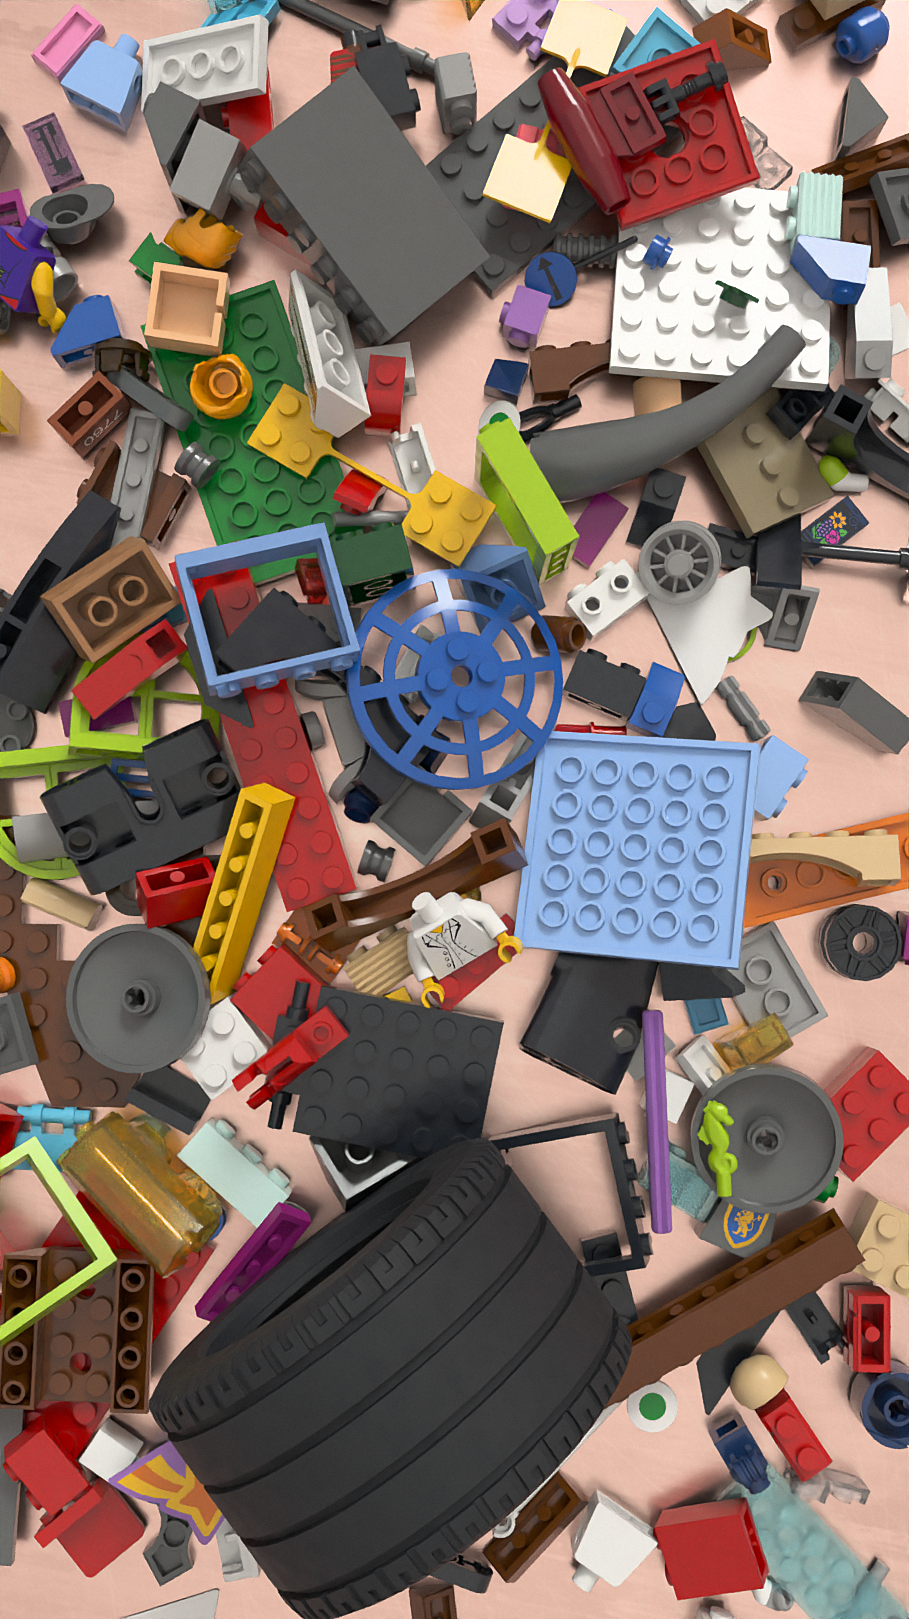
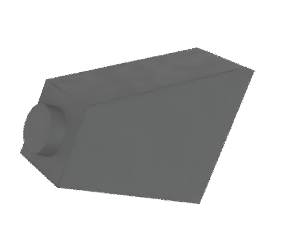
M816 671L799 699L801 703L876 750L898 755L909 741V717L859 677Z

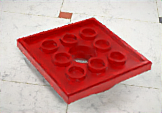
M712 39L578 87L586 100L591 103L600 91V88L632 71L642 90L664 78L667 79L670 89H673L705 73L706 63L712 60L716 63L720 60L722 61L716 39ZM729 82L724 84L723 90L717 93L713 87H710L700 93L697 92V94L690 96V98L687 97L686 100L677 104L680 110V117L664 125L673 126L681 132L684 146L679 153L665 158L656 155L650 150L635 159H618L631 196V201L615 213L621 231L759 183L760 176ZM660 94L651 99H648V102L650 103L653 100L659 98ZM666 108L655 112V115L657 116L658 114L666 111Z

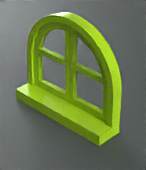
M145 632L136 633L94 663L86 660L77 675L74 687ZM188 649L183 659L178 663L193 678L199 695L155 690V679L130 695L131 697H141L138 735L89 731L90 715L73 694L68 754L145 761L142 746L161 738L151 736L154 699L201 703L200 720L208 719L218 738L220 714L217 710L204 703Z
M69 745L0 752V780L44 775L47 791L59 784L57 773L90 770L104 763L110 768L111 758L69 755ZM119 766L118 773H125L124 766ZM120 780L126 786V781ZM12 819L0 820V858L8 865L26 875L46 880H63L80 876L72 859L68 860V857L56 858L54 861L41 860L20 863L16 846L10 841L3 827L13 826Z

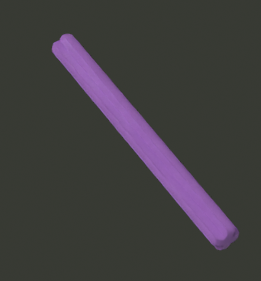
M645 1010L642 1013L651 1229L654 1233L666 1234L672 1231L663 1013L660 1010Z

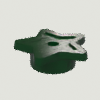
M720 280L715 282L716 285L723 288L719 298L738 308L745 310L749 301L757 304L759 302L758 298L739 288L728 285Z

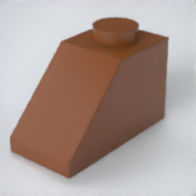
M728 8L692 28L693 37L700 43L716 39L726 71L762 67L772 63L767 29Z

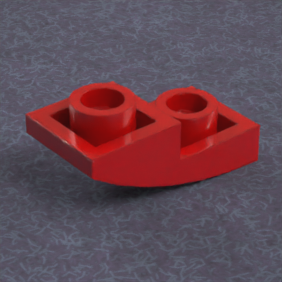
M352 469L340 483L332 499L341 502L340 508L354 515H361V512L368 513L373 510L378 496L384 494L387 488Z

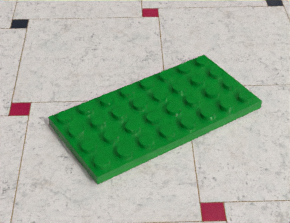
M275 280L231 294L229 298L227 319H224L226 327L222 355H237L246 366L253 380L250 402L247 408L234 418L215 419L200 411L191 399L190 383L195 365L213 358V356L150 347L144 335L146 324L141 325L147 347L152 353V361L163 393L194 415L185 432L176 429L183 450L191 443L197 442L203 447L205 454L208 456L214 455L220 460L219 467L212 479L204 487L197 488L217 546L323 522L325 523L330 543L336 542L335 538L344 533L357 532V535L364 534L362 526H333V512H346L340 508L341 502L332 499L336 489L344 479L339 461L331 455L321 457L306 479L247 444V441L284 383L308 396L304 389L305 381L302 367L297 359L296 341L291 332V325ZM316 552L251 566L250 569L255 584L258 586L316 566L319 563Z

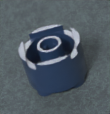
M891 1360V1372H859L854 1379L850 1394L851 1408L855 1416L872 1438L881 1445L892 1449L908 1448L909 1367Z

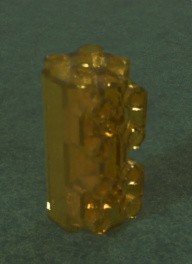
M114 1111L107 1114L96 1124L90 1120L76 1132L75 1137L78 1140L75 1141L73 1146L64 1151L57 1159V1164L62 1168L63 1173L163 1279L180 1270L188 1262L185 1257L193 1251L197 1254L220 1226L219 1220L222 1215V1204L217 1199L216 1194L197 1174L191 1172L177 1174L170 1167L172 1162L171 1151L166 1147V1142L146 1122H127L119 1113Z

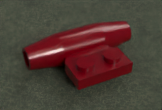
M562 68L550 70L538 80L537 87L551 129L584 188L605 215L616 213L631 201L618 159H635L665 143L667 136L633 71L600 88L595 98L589 103Z

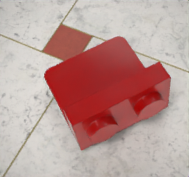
M99 1475L91 1482L88 1481L89 1485L52 1517L46 1511L39 1519L42 1525L34 1536L42 1548H45L54 1539H57L84 1575L89 1578L96 1576L142 1538L145 1533V1525L113 1485Z

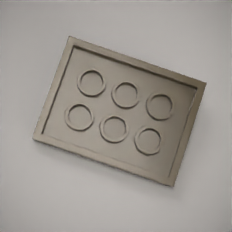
M770 387L727 426L697 445L746 538H750L824 504L835 496L829 484L821 475L819 466L802 434L799 432L789 440L766 415L771 407L781 398L776 387Z

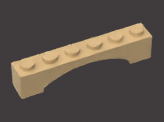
M843 830L827 832L826 837H811L810 832H793L789 834V838H774L772 833L752 834L750 864L771 860H799L818 863L835 868L857 879V887L895 886L901 880L898 835H887V830H868L864 832V836H849V831Z

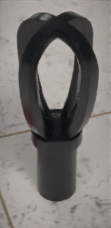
M575 394L556 404L536 406L519 412L520 424L540 416L549 415L544 421L532 428L519 431L523 441L531 440V438H534L533 433L544 432L553 422L559 420L560 417L581 408L580 398Z

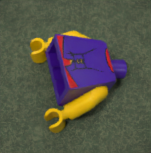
M28 216L23 228L0 225V298L16 312L40 313L41 316L38 318L39 325L42 327L50 325L51 332L57 333L61 330L67 318L56 307L53 296L55 256L40 244L48 230V226L33 216Z

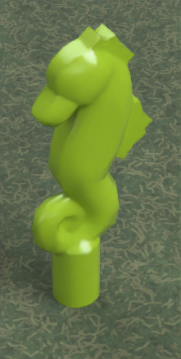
M709 1100L707 1106L703 1108L705 1112L704 1121L697 1135L706 1145H712L708 1155L709 1168L716 1173L717 1195L728 1197L732 1195L731 1174L738 1168V1161L733 1154L726 1153L730 1140L723 1123L731 1126L734 1120L728 1115V1109L725 1105L717 1103L715 1100Z

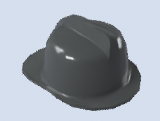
M103 184L79 186L62 193L51 194L38 199L30 207V216L41 220L48 226L46 233L54 244L79 243L85 240L92 232L96 219L102 217L110 210L114 203V193L110 187Z

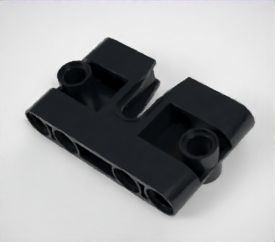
M208 719L191 723L142 746L150 787L159 803L158 810L153 814H144L138 809L130 791L106 763L58 784L39 796L63 842L64 851L71 857L91 896L101 894L136 878V872L157 868L227 835L241 786ZM214 768H222L227 773L223 781L212 783L207 780L209 771ZM76 832H84L90 836L91 840L86 845L77 846L70 841V837Z

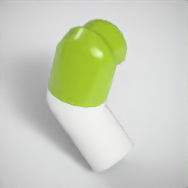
M827 455L819 460V471L831 489L865 492L869 483L867 474L850 473L837 457Z

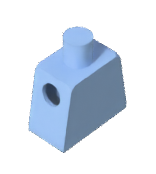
M127 34L120 35L114 48L99 40L93 41L60 83L68 101L127 131L142 91V68L140 63L134 59L140 48L138 42Z

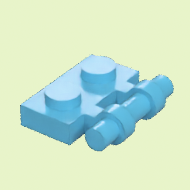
M33 1104L32 1107L18 1106L16 1112L24 1116L22 1121L30 1122L31 1130L18 1131L15 1139V1148L36 1136L59 1172L87 1173L89 1171L92 1135L77 1134L78 1125L91 1124L92 1111L78 1110V1107H65L64 1109L46 1108L45 1104ZM45 1123L63 1124V1133L45 1132ZM27 1160L13 1168L33 1170Z

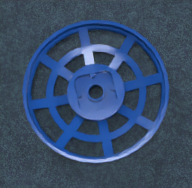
M462 569L434 570L415 575L398 583L382 595L364 615L355 632L360 648L358 661L353 662V666L346 669L347 697L353 718L363 738L376 755L393 770L414 782L432 788L447 790L476 789L497 783L518 772L536 756L547 742L556 724L562 703V663L556 641L547 623L536 608L517 590L499 579L480 572ZM447 579L480 582L498 589L505 596L496 610L474 601L453 600ZM432 582L438 602L418 610L406 619L402 625L382 614L387 606L403 593L421 584ZM517 604L527 611L539 627L548 645L550 656L532 658L523 636L508 620ZM456 611L473 612L488 618L489 622L480 636L469 632H461ZM441 613L445 634L430 644L411 632L423 620ZM374 626L392 637L384 658L383 682L361 686V656L367 636ZM502 629L514 642L521 659L502 662L498 652L492 646ZM403 644L420 657L416 664L415 676L395 679L396 660ZM455 667H461L467 671L469 682L466 687H459L453 683L451 672ZM553 671V701L547 721L543 728L540 729L526 716L534 697L535 673ZM524 674V690L517 709L501 695L504 690L505 677ZM417 691L421 701L429 709L419 725L414 723L405 711L399 698L400 694ZM387 698L388 705L395 719L410 735V738L398 754L388 747L375 730L367 714L364 701ZM494 709L509 721L495 735L480 741L477 718ZM441 719L451 722H462L465 743L447 742L435 738L431 734ZM517 729L533 742L527 751L512 763L495 772L484 774L482 752L503 743ZM423 745L445 754L467 755L469 777L439 776L421 770L410 764V762Z

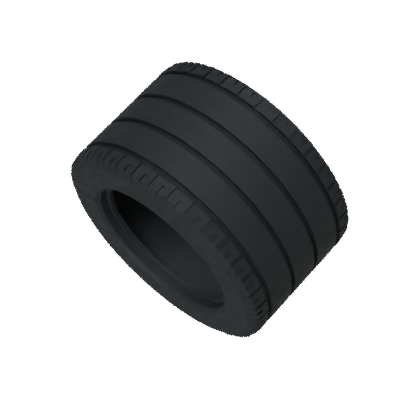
M476 1138L455 1143L426 1157L377 1188L311 1236L237 1297L180 1352L162 1374L149 1400L148 1408L161 1430L168 1433L170 1442L198 1481L204 1484L205 1491L236 1534L240 1536L241 1541L274 1587L277 1588L282 1599L303 1619H335L375 1605L404 1591L434 1573L468 1549L521 1505L570 1455L599 1418L627 1368L632 1352V1336L621 1316L614 1307L612 1308L610 1301L579 1259L576 1258L574 1252L546 1214L541 1211L540 1206L510 1165L505 1164L506 1161L502 1154L487 1138Z

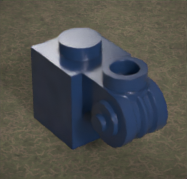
M740 1413L708 1431L736 1483L743 1484L752 1495L759 1494L769 1487L770 1481L765 1471L767 1470L766 1466L769 1464Z

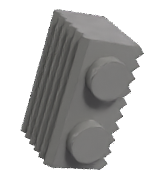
M467 52L434 59L435 96L442 130L446 134H463L477 122V88L474 81L475 75L473 74L472 61L470 60V54Z

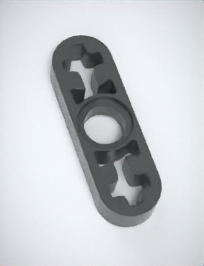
M123 365L120 372H107L105 377L124 393L174 428L183 432L187 430L194 417L187 409L149 382L142 380L135 372Z

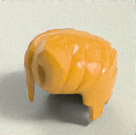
M201 208L193 217H188L187 220L177 219L167 232L164 242L179 256L188 257L207 268L217 269L224 266L226 261L231 259V254L236 252L237 245H239L243 237L241 232L232 225L226 226L222 222L216 223L218 219L211 215L202 220L206 212Z
M220 355L217 358L213 357L195 365L190 383V396L194 405L200 411L215 419H230L239 416L247 408L252 396L253 380L246 366L237 355Z

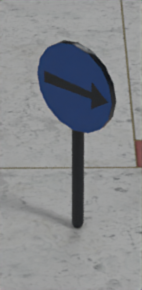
M632 236L575 264L562 253L552 251L541 253L527 267L524 280L527 288L551 295L550 307L561 305L570 299L576 289L577 270L635 244L638 241V237Z

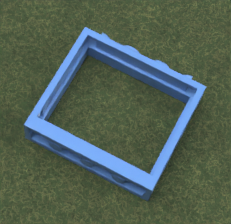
M324 522L174 555L176 571L209 696L218 694L220 698H228L238 695L243 688L256 685L257 689H266L277 685L281 679L294 677V680H304L315 676L316 671L331 668L332 671H342L352 667L353 662L358 661L360 648ZM316 552L342 647L217 676L192 580Z

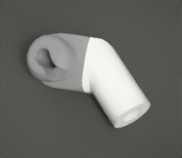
M767 1578L763 1589L752 1590L754 1598L758 1603L775 1611L786 1612L793 1606L794 1597L792 1593L784 1586Z

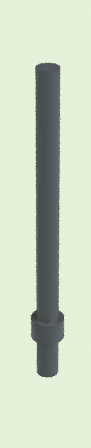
M278 0L279 3L343 33L352 30H362L363 33L374 31L310 0ZM385 36V39H386V43H387V44H388V43H392V42H397V41H395V40H393V39H391V38ZM397 42L400 56L407 55L410 69L421 74L426 71L435 76V62L430 57L429 52L417 46L412 49Z

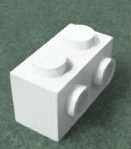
M622 559L616 565L611 560L595 573L598 578L588 586L582 582L567 594L570 600L567 601L564 609L570 616L584 623L587 633L586 637L590 642L646 600L650 594L625 559Z

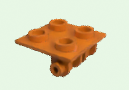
M304 907L298 908L293 911L286 923L284 922L280 926L272 944L279 948L285 943L321 978L331 984L347 961L346 957L354 951L361 939L329 953L313 941L304 913Z

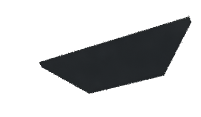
M209 589L203 597L199 609L213 656L227 640V635L213 590ZM189 624L184 633V638L205 705L249 728L254 727L243 689H241V693L228 698H220L218 694L209 696L192 627ZM214 663L217 676L225 675L226 673Z
M780 1311L774 1312L760 1320L753 1328L739 1332L727 1339L721 1346L711 1348L701 1355L696 1364L704 1409L707 1415L711 1414L730 1386L735 1368L742 1360L750 1357Z

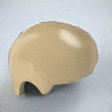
M757 1354L742 1360L735 1368L730 1381V1390L741 1406L754 1410L776 1396L786 1385L789 1377L785 1370L771 1356Z

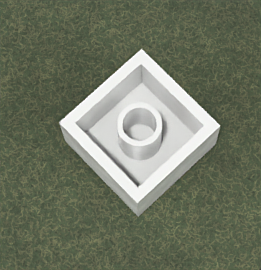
M234 994L225 998L209 1011L208 1020L200 1038L193 1048L181 1058L211 1101L233 1085L232 1079L272 1047L258 1026L230 1001Z

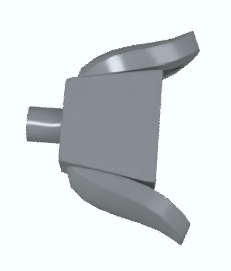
M330 679L295 680L296 692L307 698L323 701L325 715L344 770L334 780L328 793L333 801L338 804L349 791L355 788L351 781L356 776L363 759L364 738L353 718L348 697L338 685Z

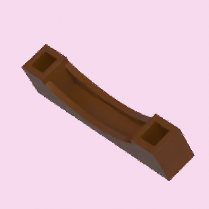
M608 339L605 343L592 345L589 341H579L571 344L570 347L556 348L554 345H543L537 347L535 351H529L528 364L532 403L542 404L565 400L568 398L569 392L582 382L609 371L611 339ZM707 382V385L720 384L719 382Z
M502 818L471 832V837L457 849L412 874L359 892L344 895L335 893L304 907V913L313 941L331 953L410 918L416 913L412 903L423 892L430 893L435 900L449 892H455L460 896L528 866L529 864L517 833L507 820Z

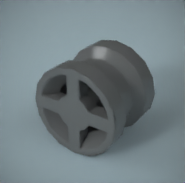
M193 442L181 453L174 469L178 474L182 476L187 475L191 478L192 485L200 489L212 479L219 467L220 460L214 455L208 456L203 452V447L199 443Z
M368 840L357 873L364 876L367 874L375 875L378 881L385 883L396 849L392 847L384 849L378 847L376 842Z

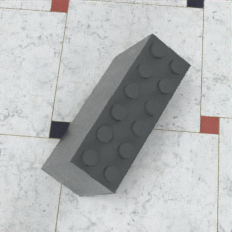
M352 66L252 145L238 166L242 171L240 176L244 184L250 191H257L265 202L264 209L268 216L275 223H281L289 234L287 239L292 248L298 254L303 253L312 265L310 269L314 277L322 285L327 284L335 295L333 300L338 309L343 314L351 316L357 324L355 329L359 337L366 344L369 345L371 343L373 347L380 346L393 338L490 258L480 241L355 66Z

